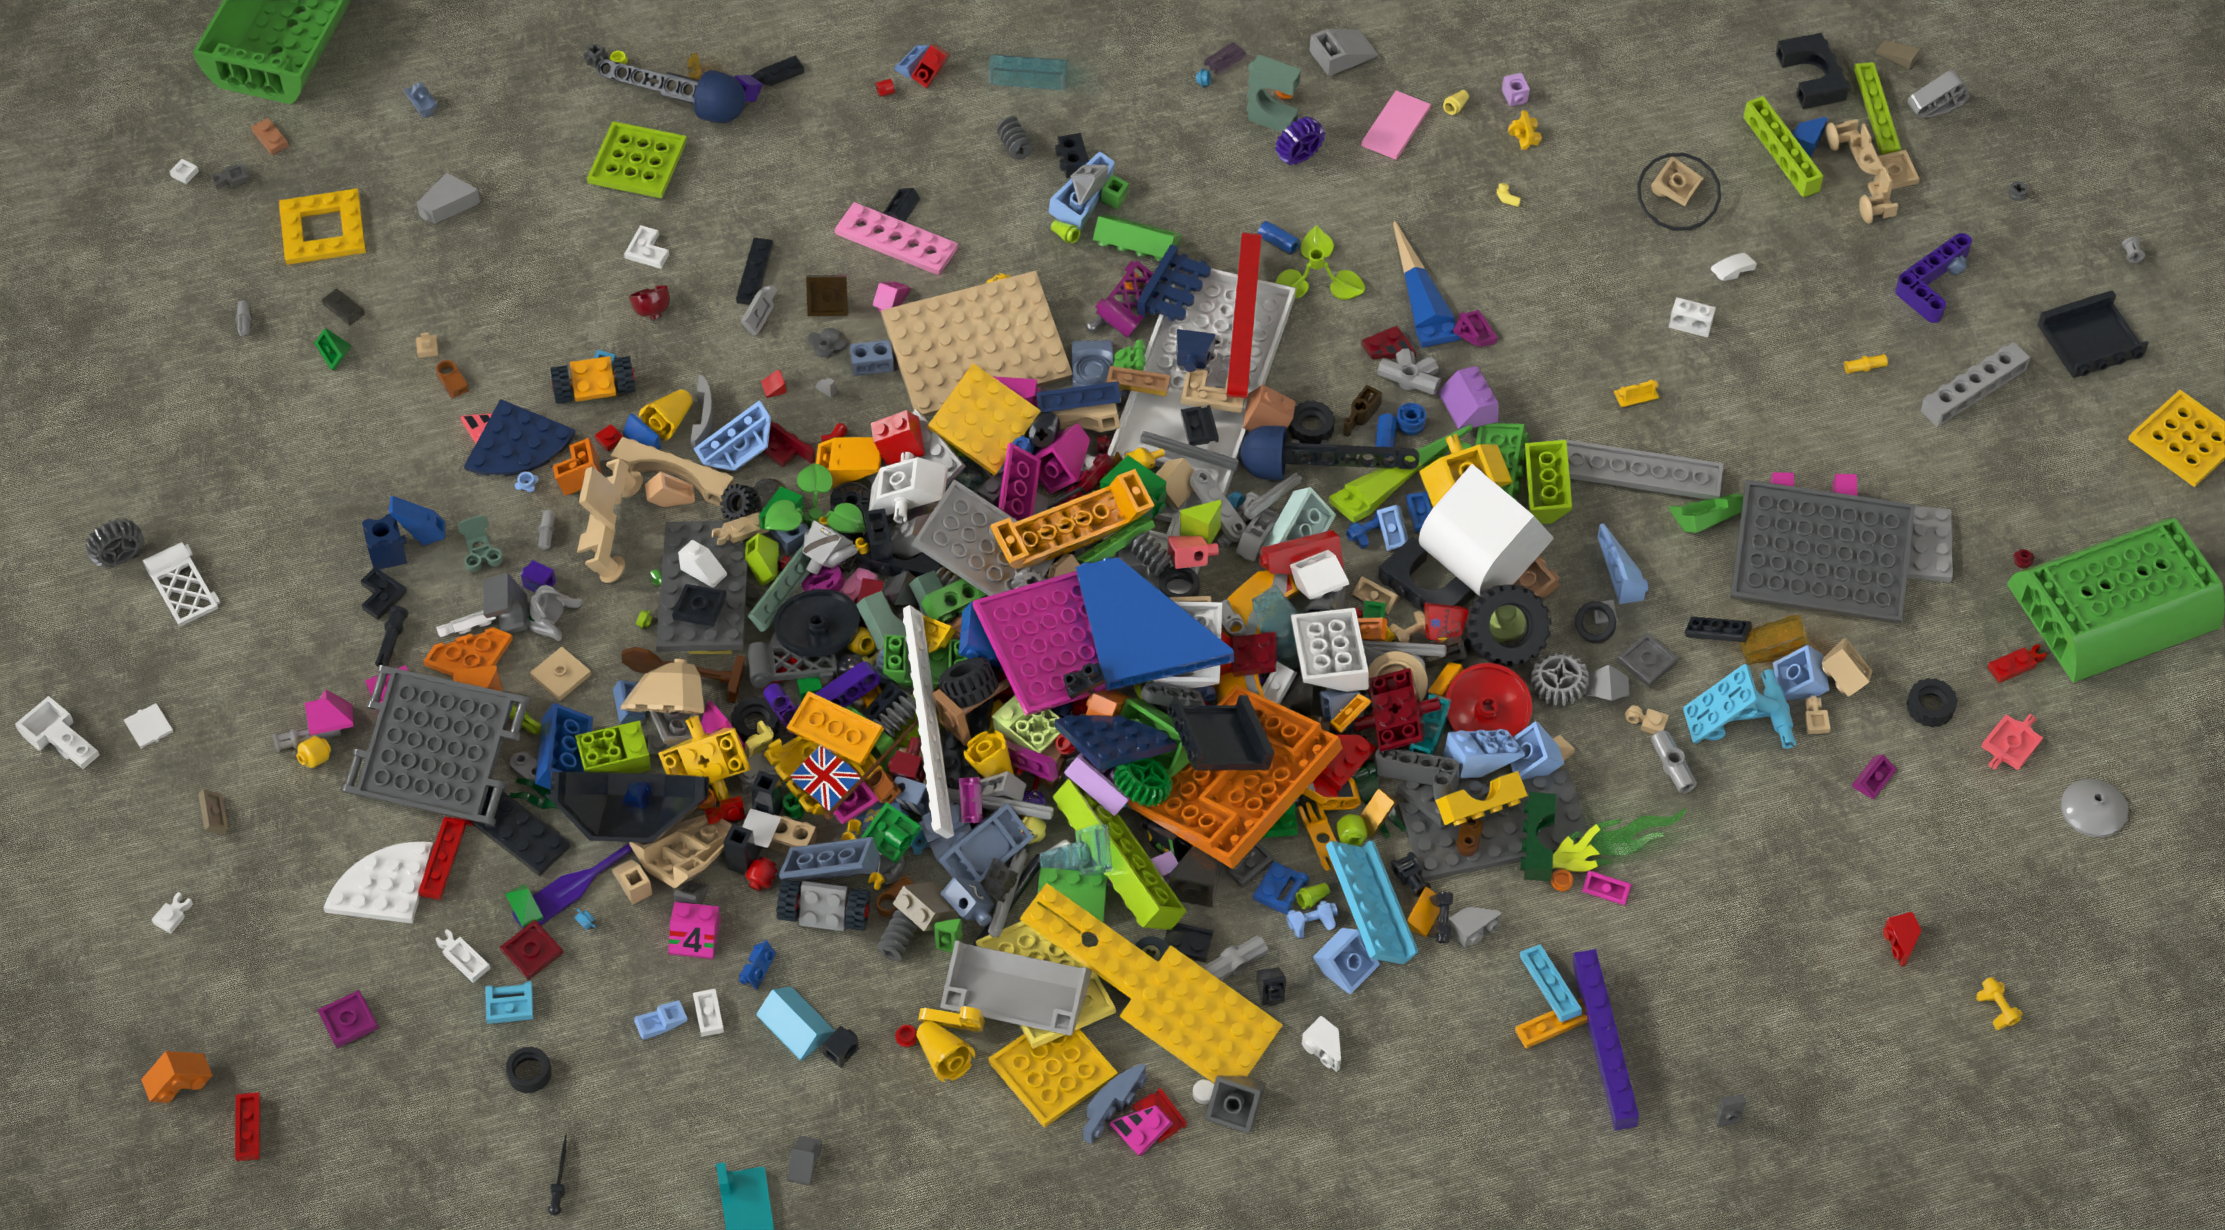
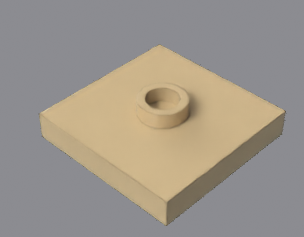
M560 647L530 672L531 677L559 701L592 675L591 670L563 647Z

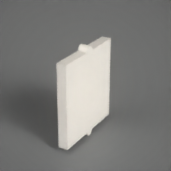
M156 703L144 710H138V713L124 719L125 724L140 748L153 742H159V739L173 733V729Z

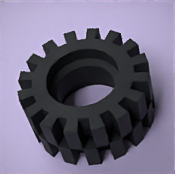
M733 484L728 486L729 489L723 491L726 495L721 496V499H724L723 502H720V506L724 507L721 509V512L725 513L723 516L728 518L729 521L757 513L755 509L759 508L760 505L757 502L760 499L755 497L758 493L754 491L753 487ZM741 496L743 503L741 509L738 510L737 502Z

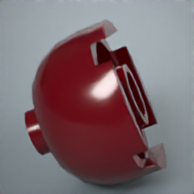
M658 285L654 289L646 288L631 294L629 300L633 310L638 315L650 317V320L662 317L661 313L669 307L670 294L667 285Z

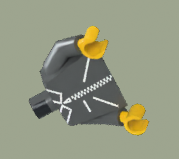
M845 832L840 840L860 839L861 836ZM879 852L881 857L876 872L870 873L868 883L875 882L874 889L879 890L884 885L897 882L906 865L903 856L896 864Z

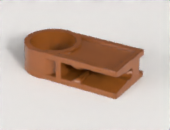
M443 360L437 364V376L451 398L469 391L467 382L453 361ZM444 368L454 369L449 374L440 373Z
M881 768L871 774L868 781L869 787L881 803L887 802L891 804L901 792L900 788L891 775Z
M906 875L878 896L876 906L880 915L892 917L893 913L899 910L896 906L886 910L879 905L884 900L895 901L903 886L914 884Z

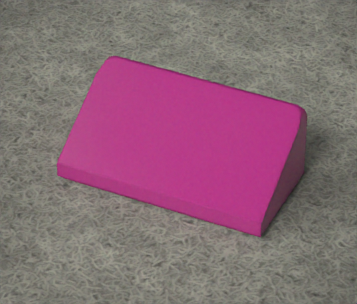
M1589 870L1582 892L1625 905L1632 884Z

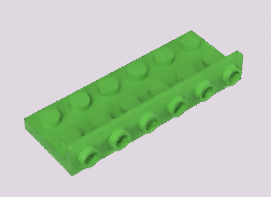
M1491 423L1479 426L1475 446L1479 444L1498 445L1512 479L1511 484L1500 488L1518 502L1516 495L1520 494L1521 484L1519 478L1523 477L1524 468L1522 461H1526L1525 443H1529V432H1526L1524 424Z

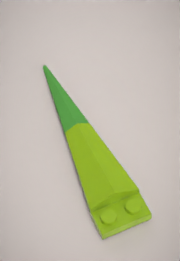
M1472 424L1418 449L1420 459L1419 465L1416 468H1378L1345 484L1344 489L1329 496V503L1353 523L1371 515L1420 468L1448 447L1445 440L1447 437L1452 436L1454 438L1453 435L1458 434L1460 439L1472 430ZM1413 456L1405 457V460L1409 462L1416 460Z

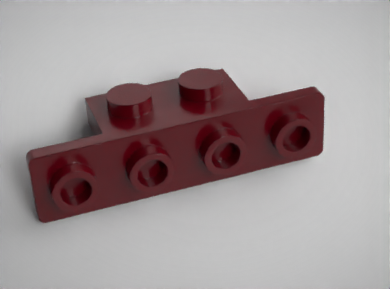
M771 421L768 448L762 451L763 454L782 467H785L797 454L811 464L815 462V451L811 445L803 443L795 434L788 433L780 424Z

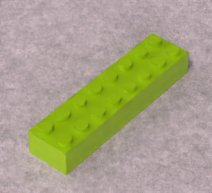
M1068 778L1053 796L1058 809L1065 814L1070 826L1079 834L1081 842L1090 850L1092 858L1102 867L1103 874L1111 880L1113 888L1122 896L1126 907L1133 912L1137 923L1143 928L1171 930L1186 914L1187 910L1118 813L1115 816L1111 814L1079 785Z

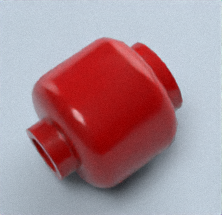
M764 857L752 860L745 874L746 880L750 882L748 886L759 892L761 889H770L778 875V870L775 867L776 864Z

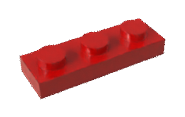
M260 1093L236 1094L235 1159L237 1162L260 1159Z

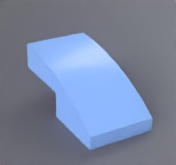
M678 1000L659 1005L657 1011L636 1016L634 1022L642 1040L667 1032L683 1024L688 1018Z

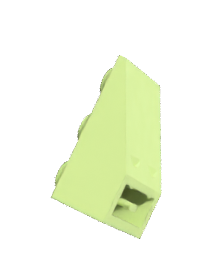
M1016 695L992 715L994 729L1002 733L1008 741L1040 754L1061 735L1055 728V719H1060V717L1050 709L1025 716Z

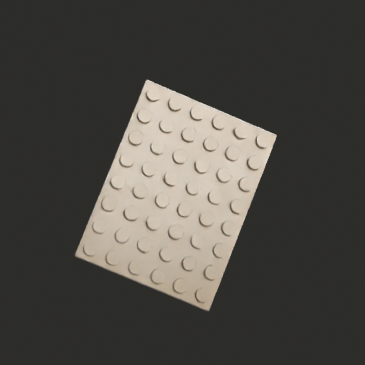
M1036 271L881 310V315L913 410L920 411L924 417L938 412L973 363L991 376L1037 379V387L1073 377Z

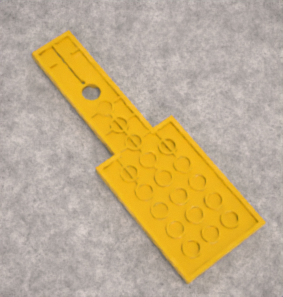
M1048 883L1044 885L1020 918L1022 922L1131 998V1001L1119 1017L1214 1084L1217 1075L1247 1077L1283 1025L1170 945L1159 962ZM1086 932L1095 934L1098 944L1091 947L1084 946L1081 935Z

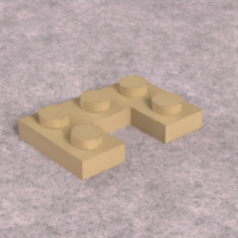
M1196 368L1193 372H1186L1181 404L1204 408L1210 405L1211 409L1242 413L1245 398L1227 397L1228 376L1225 389L1205 386L1208 370Z

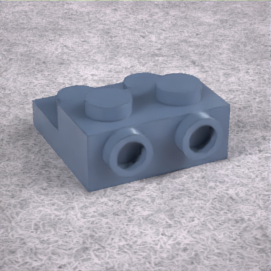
M950 802L954 836L948 839L934 832L931 825V812L923 815V821L919 822L939 864L941 863L938 858L954 842L972 830L969 822L961 823L959 803L955 805L954 802Z

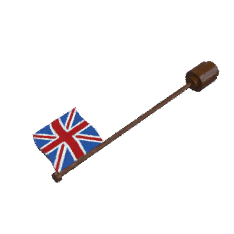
M939 684L933 689L934 692L938 689L941 690ZM918 718L862 777L829 750L819 746L791 775V779L800 790L815 799L825 809L823 815L826 819L830 820L837 808L919 724Z

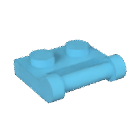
M532 981L524 982L522 985L493 987V985L485 987L487 1024L533 1019ZM523 993H525L524 996H514V997H505V998H495V999H494V996H504V995H513V994H523Z

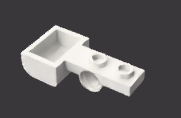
M49 696L15 723L19 733L39 751L51 742L64 758H70L82 769L100 756L98 750L69 727L74 723L70 713Z

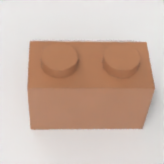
M1265 385L1259 386L1248 394L1243 428L1249 432L1257 427L1267 425L1286 426L1287 429L1293 419L1296 401Z

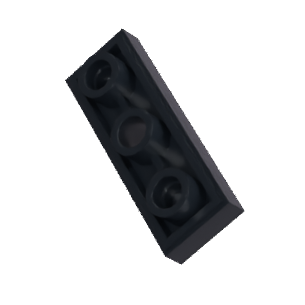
M1691 616L1684 633L1689 638L1746 642L1753 626L1751 621Z

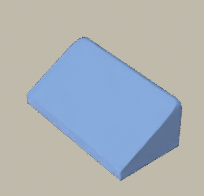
M1394 505L1377 510L1387 551L1399 549L1408 540L1400 506Z

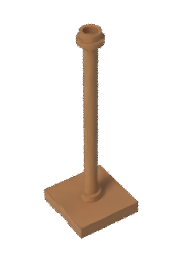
M1006 678L999 682L997 690L986 700L966 708H959L938 689L932 695L940 723L966 746L971 737L965 714L1011 686L1008 679Z

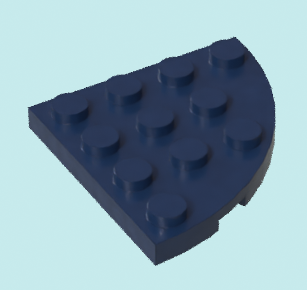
M500 399L466 461L464 470L490 476V474L512 476L523 472H530L549 463L551 458L562 452L575 436L576 430Z
M1067 715L1064 718L1055 719V728L1099 770L1176 750L1177 742L1169 737L1168 734L1146 724L1126 719L1123 716Z

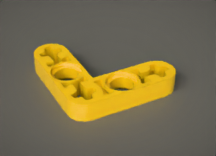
M964 1006L961 1007L960 1014L920 1008L918 1020L923 1023L934 1021L940 1026L974 1032H983L985 1023L981 1010Z

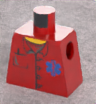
M1425 602L1426 638L1436 640L1435 645H1446L1447 648L1448 642L1459 643L1469 610L1460 606Z

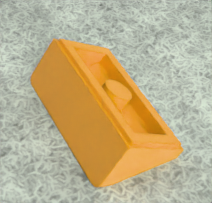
M1449 662L1429 688V695L1432 693L1445 698L1454 678L1464 670L1463 666Z
M1357 694L1330 722L1331 728L1337 734H1340L1371 701L1363 695Z
M1425 887L1407 920L1410 931L1427 937L1440 913V907L1434 906L1430 901V897L1436 895V893L1428 887Z

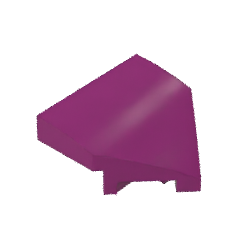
M1479 309L1468 313L1461 312L1453 331L1455 334L1478 347L1497 343V336Z

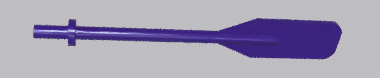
M630 843L594 867L563 875L534 894L533 898L544 918L538 923L542 925L579 900L596 875L633 851ZM513 910V917H514V919L516 920V922H517V923L521 926V928L523 929L522 925L520 924V922H519V920H518V918H517V916H516V914H515V912H514V910Z

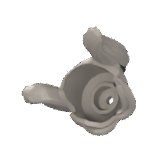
M548 585L540 586L536 590L535 595L531 597L527 627L535 633L560 641L562 639V632L554 624L561 616L563 607L579 608L583 604L582 599L570 598Z

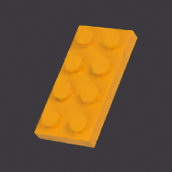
M810 691L807 692L786 727L789 732L860 766H863L884 730L881 725Z

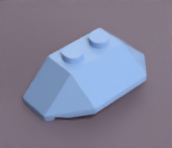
M759 400L693 449L703 465L735 472L768 448L771 416Z

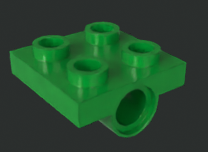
M886 802L861 838L873 837L878 851L897 864L923 827Z

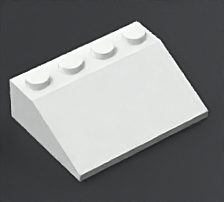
M1175 602L1221 639L1222 603ZM1220 665L1154 680V683L1191 689L1220 684Z
M1355 608L1291 615L1304 683L1346 692L1368 689L1369 672Z

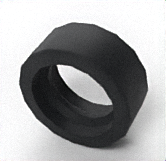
M1172 566L1161 574L1159 590L1167 597H1196L1199 595V577L1191 568L1175 569ZM1182 579L1191 583L1192 588L1186 593L1177 594L1168 590L1167 584L1172 580Z
M1591 601L1586 603L1578 610L1575 616V625L1579 635L1590 643L1605 642L1613 636L1616 630L1617 620L1614 612L1603 602ZM1600 610L1607 615L1609 620L1608 627L1603 633L1591 634L1585 630L1583 620L1588 612Z
M523 1047L509 1056L506 1063V1073L511 1086L517 1091L534 1093L543 1089L548 1084L551 1078V1065L546 1053L541 1049ZM526 1060H536L542 1065L541 1073L531 1080L519 1079L515 1074L516 1067Z

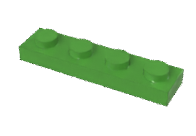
M1141 516L1077 557L1076 560L1081 565L1086 562L1095 563L1104 558L1113 557L1117 551L1126 548L1135 536L1150 531L1155 527L1152 519Z

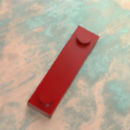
M444 816L418 891L419 896L438 900L442 899L467 825L466 820Z

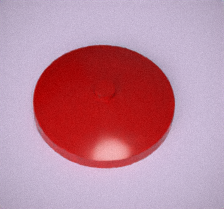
M1494 663L1476 664L1460 672L1450 684L1445 697L1451 699L1446 718L1453 732L1460 730L1467 732L1504 729L1508 730L1511 736L1514 737L1528 726L1532 714V699L1524 681L1511 669Z

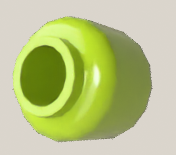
M1347 814L1337 822V832L1341 843L1360 846L1366 840L1367 830L1365 821L1359 815Z

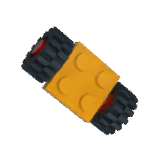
M610 356L570 362L572 376L570 379L567 365L550 367L556 404L573 401L571 387L574 390L575 402L616 396L614 383L616 378L619 395L636 392L630 356L614 358L616 374L612 370Z

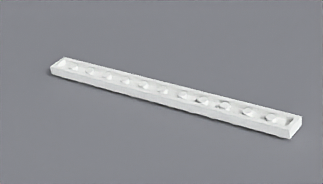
M909 605L903 608V623L906 628V642L909 649L908 659L911 664V678L914 685L913 695L916 700V715L919 721L918 731L921 736V751L924 757L923 767L926 773V788L930 800L931 825L934 832L948 839L954 836L936 705L932 695L934 691L923 614Z

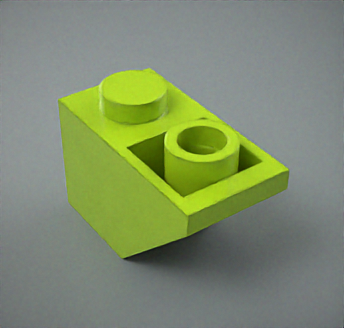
M758 533L746 542L745 560L759 584L765 586L773 581L778 574L779 543Z

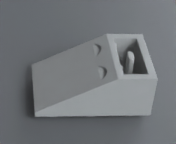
M1326 29L1311 35L1310 53L1328 76L1378 57V53L1360 30Z

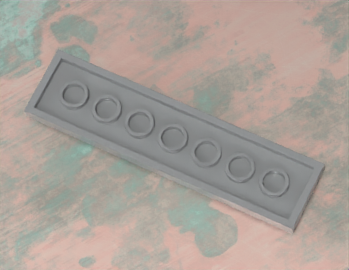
M1567 440L1570 479L1701 499L1720 497L1724 463Z

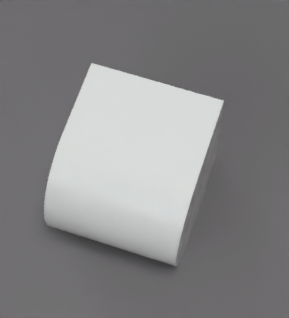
M1472 464L1426 518L1420 531L1419 544L1477 595L1481 596L1483 591L1491 589L1493 586L1513 585L1554 538L1534 515Z

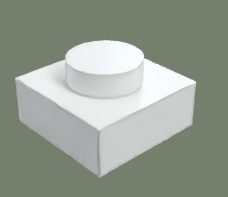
M181 159L169 172L171 177L187 184L199 170L197 166Z

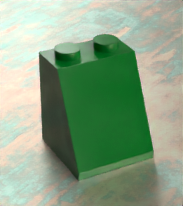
M1127 455L1100 480V489L1110 486L1118 475L1136 469L1155 505L1142 516L1153 519L1156 515L1162 514L1166 509L1167 482Z

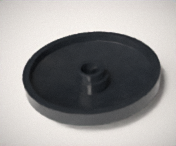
M828 589L809 590L789 598L780 606L774 618V629L779 643L794 654L808 657L825 656L842 650L855 639L861 624L859 610L855 602L843 593Z

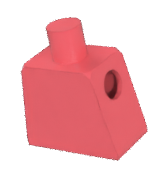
M1168 536V555L1173 556L1171 563L1175 569L1205 566L1208 564V557L1218 556L1219 554L1218 544H1207L1202 536Z

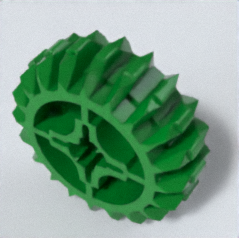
M1144 758L1116 766L1113 777L1115 786L1119 787V792L1125 794V798L1129 797L1132 799V802L1136 801L1140 806L1145 804L1147 807L1151 805L1156 807L1158 804H1162L1170 795L1173 784L1171 780L1172 775L1167 773V768H1163L1161 763L1154 761V758Z

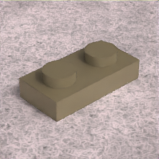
M203 789L199 793L204 830L224 835L228 831L223 796L221 793Z

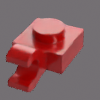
M741 796L719 801L720 807L705 809L709 825L716 824L721 819L727 822L745 819Z

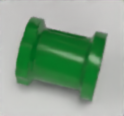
M790 793L783 798L784 815L796 821L803 817L804 810L798 801L799 798Z

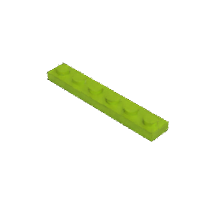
M1874 62L1855 64L1854 71L1880 155L1900 151L1901 147Z

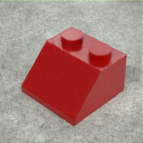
M905 410L871 423L874 444L887 466L901 462V454H905V452L912 453L914 458L925 455L919 417Z

